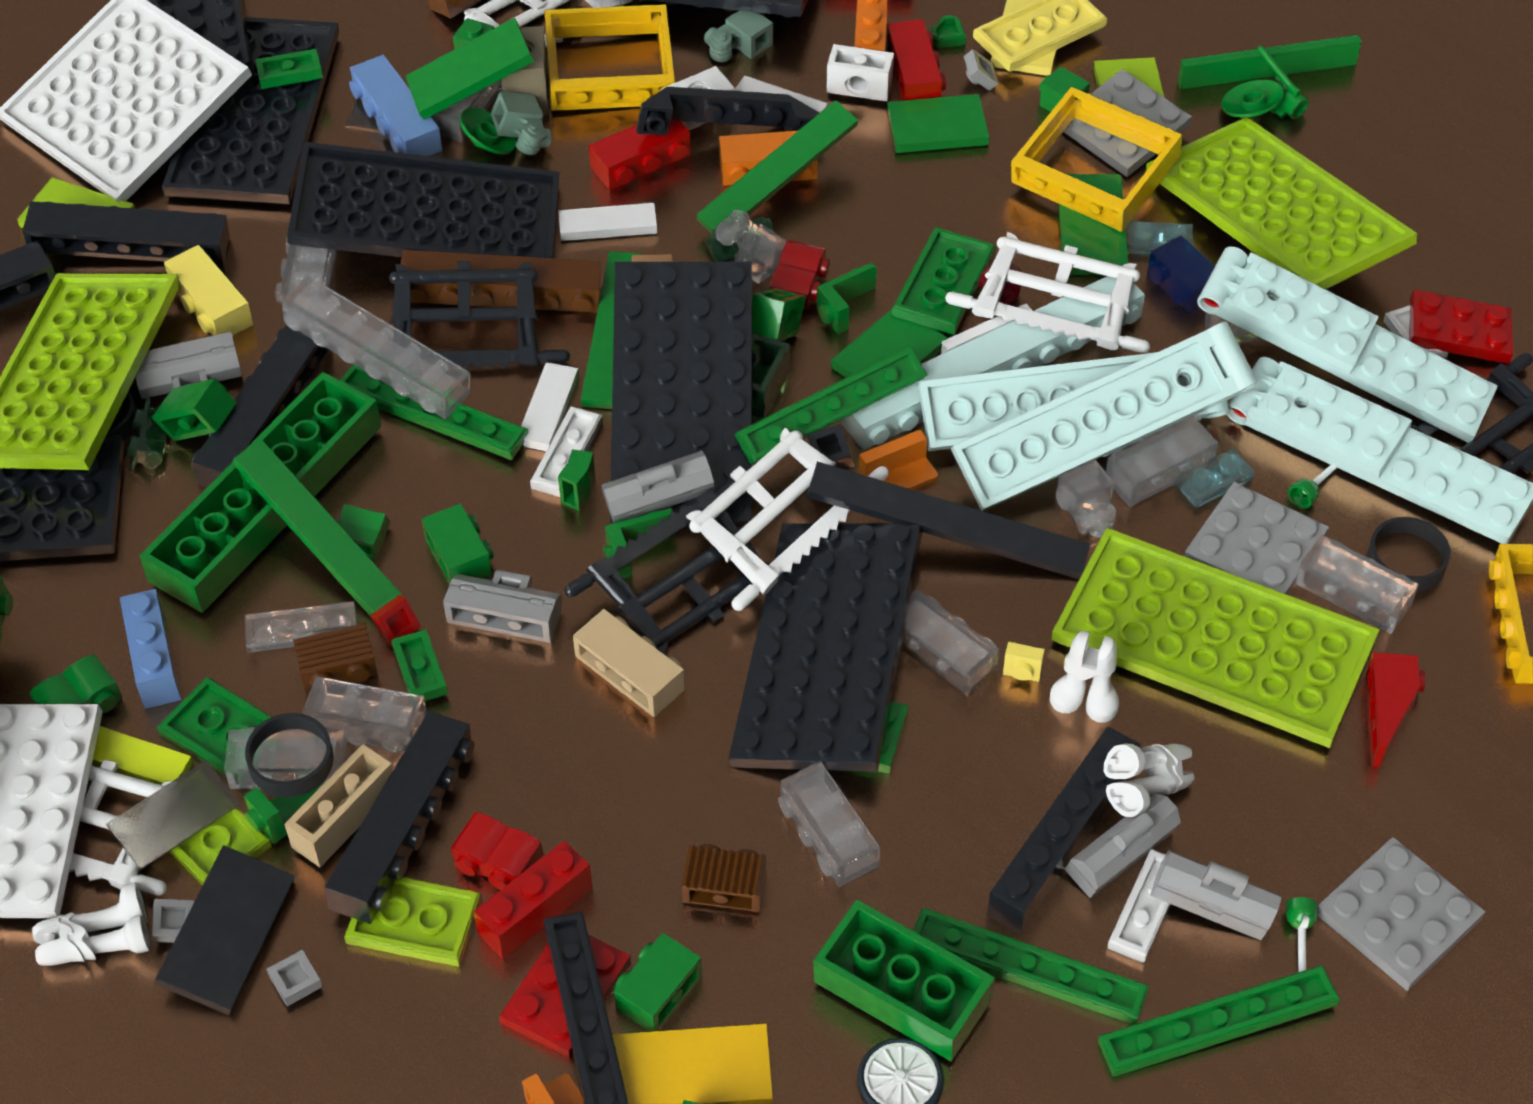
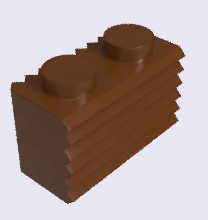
M366 623L293 639L300 674L306 692L311 690L325 691L334 684H346L348 681L359 683L367 680L370 676L375 677L378 674Z
M702 844L698 847L694 845L689 846L681 886L682 902L760 912L767 872L766 856L764 854L759 855L758 852L751 849H740L737 852L721 850L713 844Z

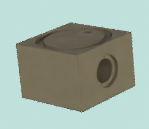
M544 26L520 27L534 62L501 79L502 91L535 95L543 115H549L548 68Z

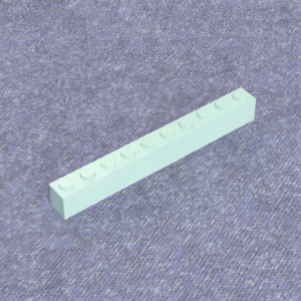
M1107 276L1083 288L1112 295L1117 278ZM1132 282L1128 300L1130 312L1124 314L1122 326L1134 323L1142 315L1145 294L1134 282ZM1064 296L1034 312L1101 328L1107 307ZM1013 320L922 363L928 376L920 381L1038 367L1042 364L1053 362L1057 357L1069 351L1080 349L1084 344L1092 341V339L1078 340L1077 336L1066 337L1064 332L1054 334L1052 329L1042 331L1040 326L1030 328L1027 323L1017 325L1016 321ZM920 381L841 420L842 426L862 450H866L874 445H880L888 438L903 431H909L916 425L924 422L918 387Z

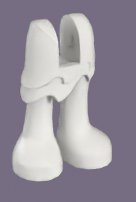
M1080 631L1073 639L1070 651L1065 657L1064 670L1067 674L1054 683L1049 700L1052 707L1058 712L1071 713L1076 711L1085 695L1086 680L1093 677L1087 696L1086 712L1092 720L1106 723L1115 718L1119 711V696L1111 684V674L1115 671L1117 665V646L1111 637L1104 636L1100 649L1089 647L1090 632Z
M1128 743L1114 746L1107 754L1104 762L1103 771L1107 777L1127 779L1139 775L1143 770L1149 776L1109 784L1106 788V794L1114 809L1122 816L1135 817L1148 809L1150 795L1155 793L1169 795L1190 786L1195 780V776L1191 771H1183L1182 760L1192 757V749L1182 744H1153L1142 749Z
M137 882L121 887L119 903L112 907L82 914L71 912L36 924L32 930L33 939L36 943L41 944L35 950L37 963L42 966H52L68 962L96 960L94 954L123 950H130L134 953L150 951L151 938L146 925L148 918ZM124 926L119 930L88 936V932Z

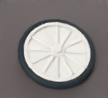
M906 1038L888 1039L873 1046L864 1055L857 1075L858 1087L868 1104H935L943 1091L944 1085L942 1066L932 1050L915 1040Z

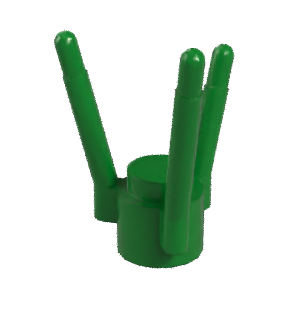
M1259 46L1258 51L1277 74L1275 80L1284 90L1283 100L1270 111L1277 114L1281 119L1286 115L1292 119L1299 118L1307 110L1310 104L1309 99L1291 82L1265 48Z

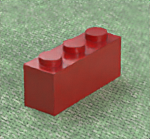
M923 19L887 23L886 47L888 52L894 53L893 71L902 101L941 97V91L946 90V78L944 72H939V55L937 51L933 52L932 32L926 30Z
M675 120L670 122L668 135L637 134L635 130L636 125L589 145L590 168L610 191L691 155L690 131L681 121Z
M565 840L473 911L478 935L504 960L544 928V919L559 916L593 889L590 864Z

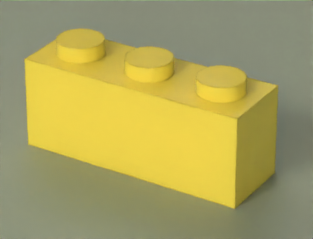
M199 245L164 262L167 274H178L181 286L177 293L185 310L189 314L194 313L197 316V321L204 333L210 332L214 336L231 332L233 336L253 325L248 302Z

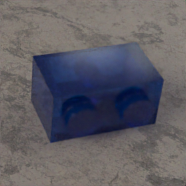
M1180 235L1151 251L1147 275L1155 284L1164 289L1175 303L1180 304L1190 314L1200 308L1197 300L1215 266Z

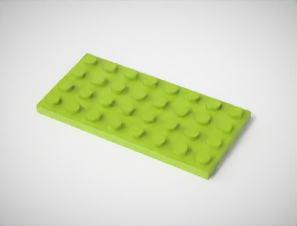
M1248 117L1181 147L1180 158L1160 182L1162 186L1256 255L1323 289H1327L1417 244V233ZM1155 160L1146 163V171Z
M56 273L0 376V468L90 469L181 286L178 274Z
M1106 528L1052 631L1051 640L1070 647L1073 639L1080 631L1090 632L1089 647L1100 649L1104 636L1111 637L1117 646L1116 666L1330 748L1380 629Z

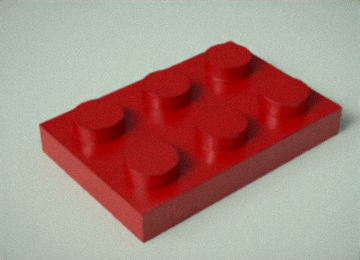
M1413 289L1410 297L1409 341L1423 348L1439 349L1444 352L1508 364L1513 356L1512 308Z
M589 935L604 1003H606L614 990L618 978L630 966L631 955ZM547 944L500 1014V1023L570 1059L573 1052Z

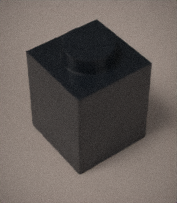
M840 424L807 435L810 446L831 461L836 462L835 467L845 470L854 467Z

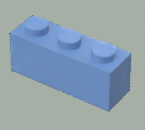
M152 589L119 597L135 683L144 709L180 701L181 695L165 615L157 590Z

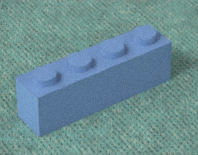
M384 54L350 67L352 81L349 82V87L355 99H361L366 114L369 117L375 118L380 133L383 136L387 135L395 153L430 156L442 151L439 127L431 117L425 120L421 118L410 89Z

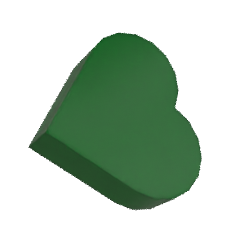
M946 15L941 17L938 25H934L929 30L932 32L934 47L946 48L966 45V35L962 23L956 16Z

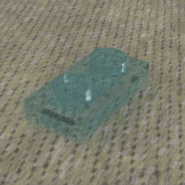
M1131 221L1126 229L1127 253L1192 257L1193 224Z
M1232 448L1178 475L1175 485L1197 508L1225 494L1233 482L1243 485L1251 481L1254 470Z

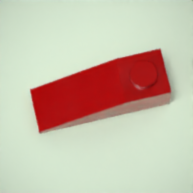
M1372 653L1366 672L1372 766L1374 767L1381 766L1413 708L1418 692L1423 693L1425 672L1424 670H1419L1418 655Z

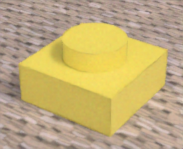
M1008 642L1003 675L1013 676L1018 680L1039 682L1045 649Z

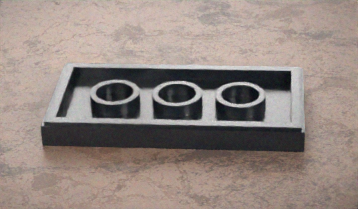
M223 845L155 979V985L229 1015L294 882L295 875Z

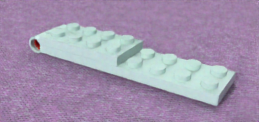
M1227 247L1224 249L1197 300L1198 306L1203 311L1217 315L1467 443L1471 442L1475 437L1498 387L1470 371L1376 325L1375 323L1379 316L1252 252L1248 256L1237 247Z
M1226 321L952 446L951 451L981 511H985L1099 457H1106L1253 388L1258 384V381ZM1178 378H1184L1187 381V386L1181 385Z
M1157 352L920 381L918 387L928 451L951 449L956 444ZM1179 377V383L1183 386H1187V381L1184 378ZM1228 401L1222 402L1179 423L1229 414Z
M1268 357L1259 358L1252 368L1258 384L1234 396L1228 404L1229 414L1227 416L1235 423L1253 428L1330 465L1334 464L1343 471L1501 544H1509L1533 503L1532 482L1411 428V419L1282 361L1278 364Z

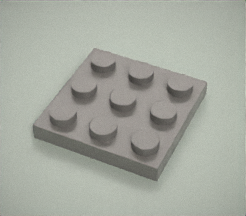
M1123 69L1091 93L1096 98L1110 104H1115L1124 110L1138 116H1143L1180 134L1191 126L1192 116ZM1076 118L1063 131L1126 177L1156 154Z
M1233 482L1186 549L1184 557L1288 595L1324 541L1329 527Z
M1394 837L1387 841L1318 905L1319 918L1406 991L1412 988L1483 919L1486 912Z

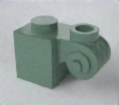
M739 10L726 19V24L718 29L712 27L706 32L704 42L710 47V57L718 62H726L732 58V49L736 48L750 59L754 58L773 45V22L756 12Z
M500 91L490 114L498 136L517 137V149L527 155L537 154L542 147L548 148L551 143V131L543 126V111L539 107L535 95Z

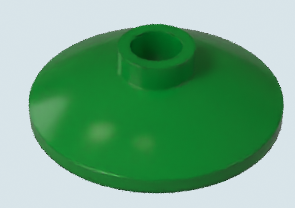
M1272 80L1245 82L1232 88L1224 95L1221 101L1222 109L1226 114L1233 117L1256 118L1278 106L1284 98V90L1279 83Z
M473 107L463 110L459 118L460 125L476 147L502 155L509 154L514 150L516 138L498 136L490 112Z

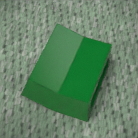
M572 449L567 465L558 475L561 503L578 511L581 510L591 497L596 481L593 452Z
M344 504L338 524L368 557L376 558L385 540L391 521L384 513Z

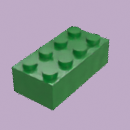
M857 899L813 960L815 983L951 1062L993 999L995 977Z

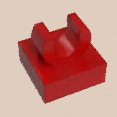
M400 595L370 615L385 644L392 647L391 639L414 633L421 627L407 599Z

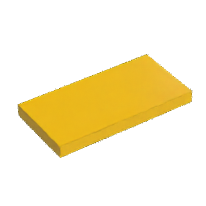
M767 1024L612 1034L628 1104H682L683 1100L699 1104H773Z

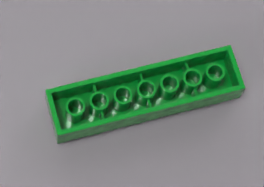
M322 372L246 449L262 439L315 497L382 427L377 400ZM232 462L139 557L147 582L203 613L287 524Z

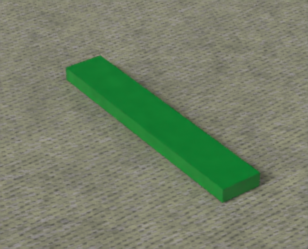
M1359 35L1266 47L1265 50L1272 56L1284 73L1288 75L1356 65L1362 41ZM1258 49L1181 59L1177 83L1180 90L1274 77L1277 74Z
M835 100L697 213V220L714 237L720 240L856 128L858 120Z
M609 251L581 395V407L612 409L615 262H632V255H641V253Z
M909 346L738 431L735 437L749 463L753 465L780 442V435L785 428L790 433L794 430L800 431L803 439H805L807 435L823 430L924 379L928 375L912 346Z
M353 363L340 379L341 382L377 400L378 409L509 460L515 457L524 444L523 439L528 434L527 428Z
M262 439L234 457L233 465L369 616L398 595L401 596L400 591Z
M922 907L913 931L992 976L1132 1025L1137 1024L1148 993L1149 985L924 907Z
M1320 965L1099 1035L1098 1044L1112 1076L1116 1077L1338 1006L1340 998L1324 966Z

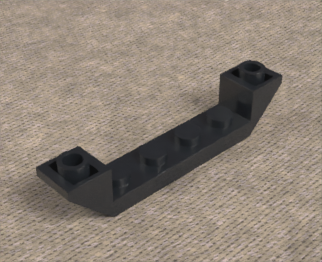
M667 86L641 104L635 130L637 134L668 135L670 122L675 120L784 127L785 131H799L815 118L819 112L788 94Z

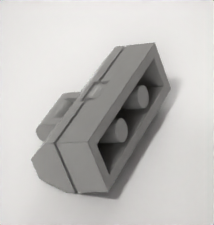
M227 332L148 350L135 378L141 399L167 394L173 388L214 378L217 382L240 377L242 373L232 334Z
M699 451L602 484L601 487L613 523L620 520L647 515L650 512L659 511L697 498L712 487L714 489V481L706 456L703 451Z
M497 569L492 580L457 574L450 582L443 604L447 623L551 643L560 618L562 595L531 588L532 576Z
M1155 793L1150 797V805L1144 813L1135 817H1124L1074 856L1065 867L1066 872L1085 894L1092 898L1176 830L1181 823L1178 808L1167 796Z
M1168 850L1161 861L1150 894L1152 897L1260 941L1270 929L1282 899L1280 894L1248 882V875L1213 861L1206 865L1172 850Z

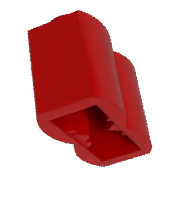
M787 240L779 264L774 271L770 289L777 288L805 295L803 310H808L812 301L817 302V286L821 285V278H826L829 272L830 259L826 258V248Z
M478 812L473 814L450 848L455 866L462 873L468 876L477 874L488 877L490 884L499 890L544 856L542 844L538 839L519 829L507 827L500 821Z

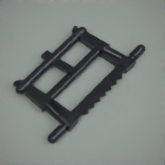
M457 261V270L409 271L407 267L395 264L397 271L389 275V281L395 284L393 315L389 322L394 324L391 355L386 353L363 354L359 360L360 364L364 367H387V365H390L391 370L411 369L412 366L421 365L428 370L433 365L443 370L447 365L455 370L458 365L468 369L471 364L479 369L484 364L492 369L496 364L506 369L512 363H518L519 366L539 367L541 366L540 362L566 363L570 359V353L567 350H543V352H539L535 321L540 319L535 311L532 282L538 278V272L535 269H531V262L521 264L518 269L470 270V261ZM517 282V306L470 307L471 283ZM411 284H458V308L411 309ZM518 320L517 350L412 352V322Z
M1521 354L1508 363L1507 367L1501 363L1490 372L1489 378L1486 379L1497 385V389L1516 403L1519 408L1459 449L1475 456L1490 446L1509 459L1499 468L1512 474L1520 469L1527 474L1533 471V443L1521 451L1500 438L1530 416L1533 417V392L1516 376V374L1533 362L1531 354ZM1424 420L1419 427L1415 425L1411 427L1428 436L1439 430V428Z
M730 479L716 488V491L713 487L696 498L693 505L689 507L682 505L679 513L671 512L668 520L661 518L658 527L650 525L647 534L640 532L636 541L629 539L625 548L618 546L615 555L609 559L606 556L591 564L586 569L587 573H584L565 586V595L571 598L591 587L593 582L596 581L619 606L616 611L620 612L641 636L649 638L657 650L663 654L668 647L669 641L706 616L712 623L724 617L720 607L734 599L748 585L753 583L743 575L713 596H710L693 576L724 557L714 546L638 596L634 594L618 570L689 525L691 521L686 518V515L696 510L703 511L735 483V480ZM726 509L714 519L733 536L742 529V527L737 528ZM749 541L745 546L759 557ZM682 584L698 606L661 630L645 608Z

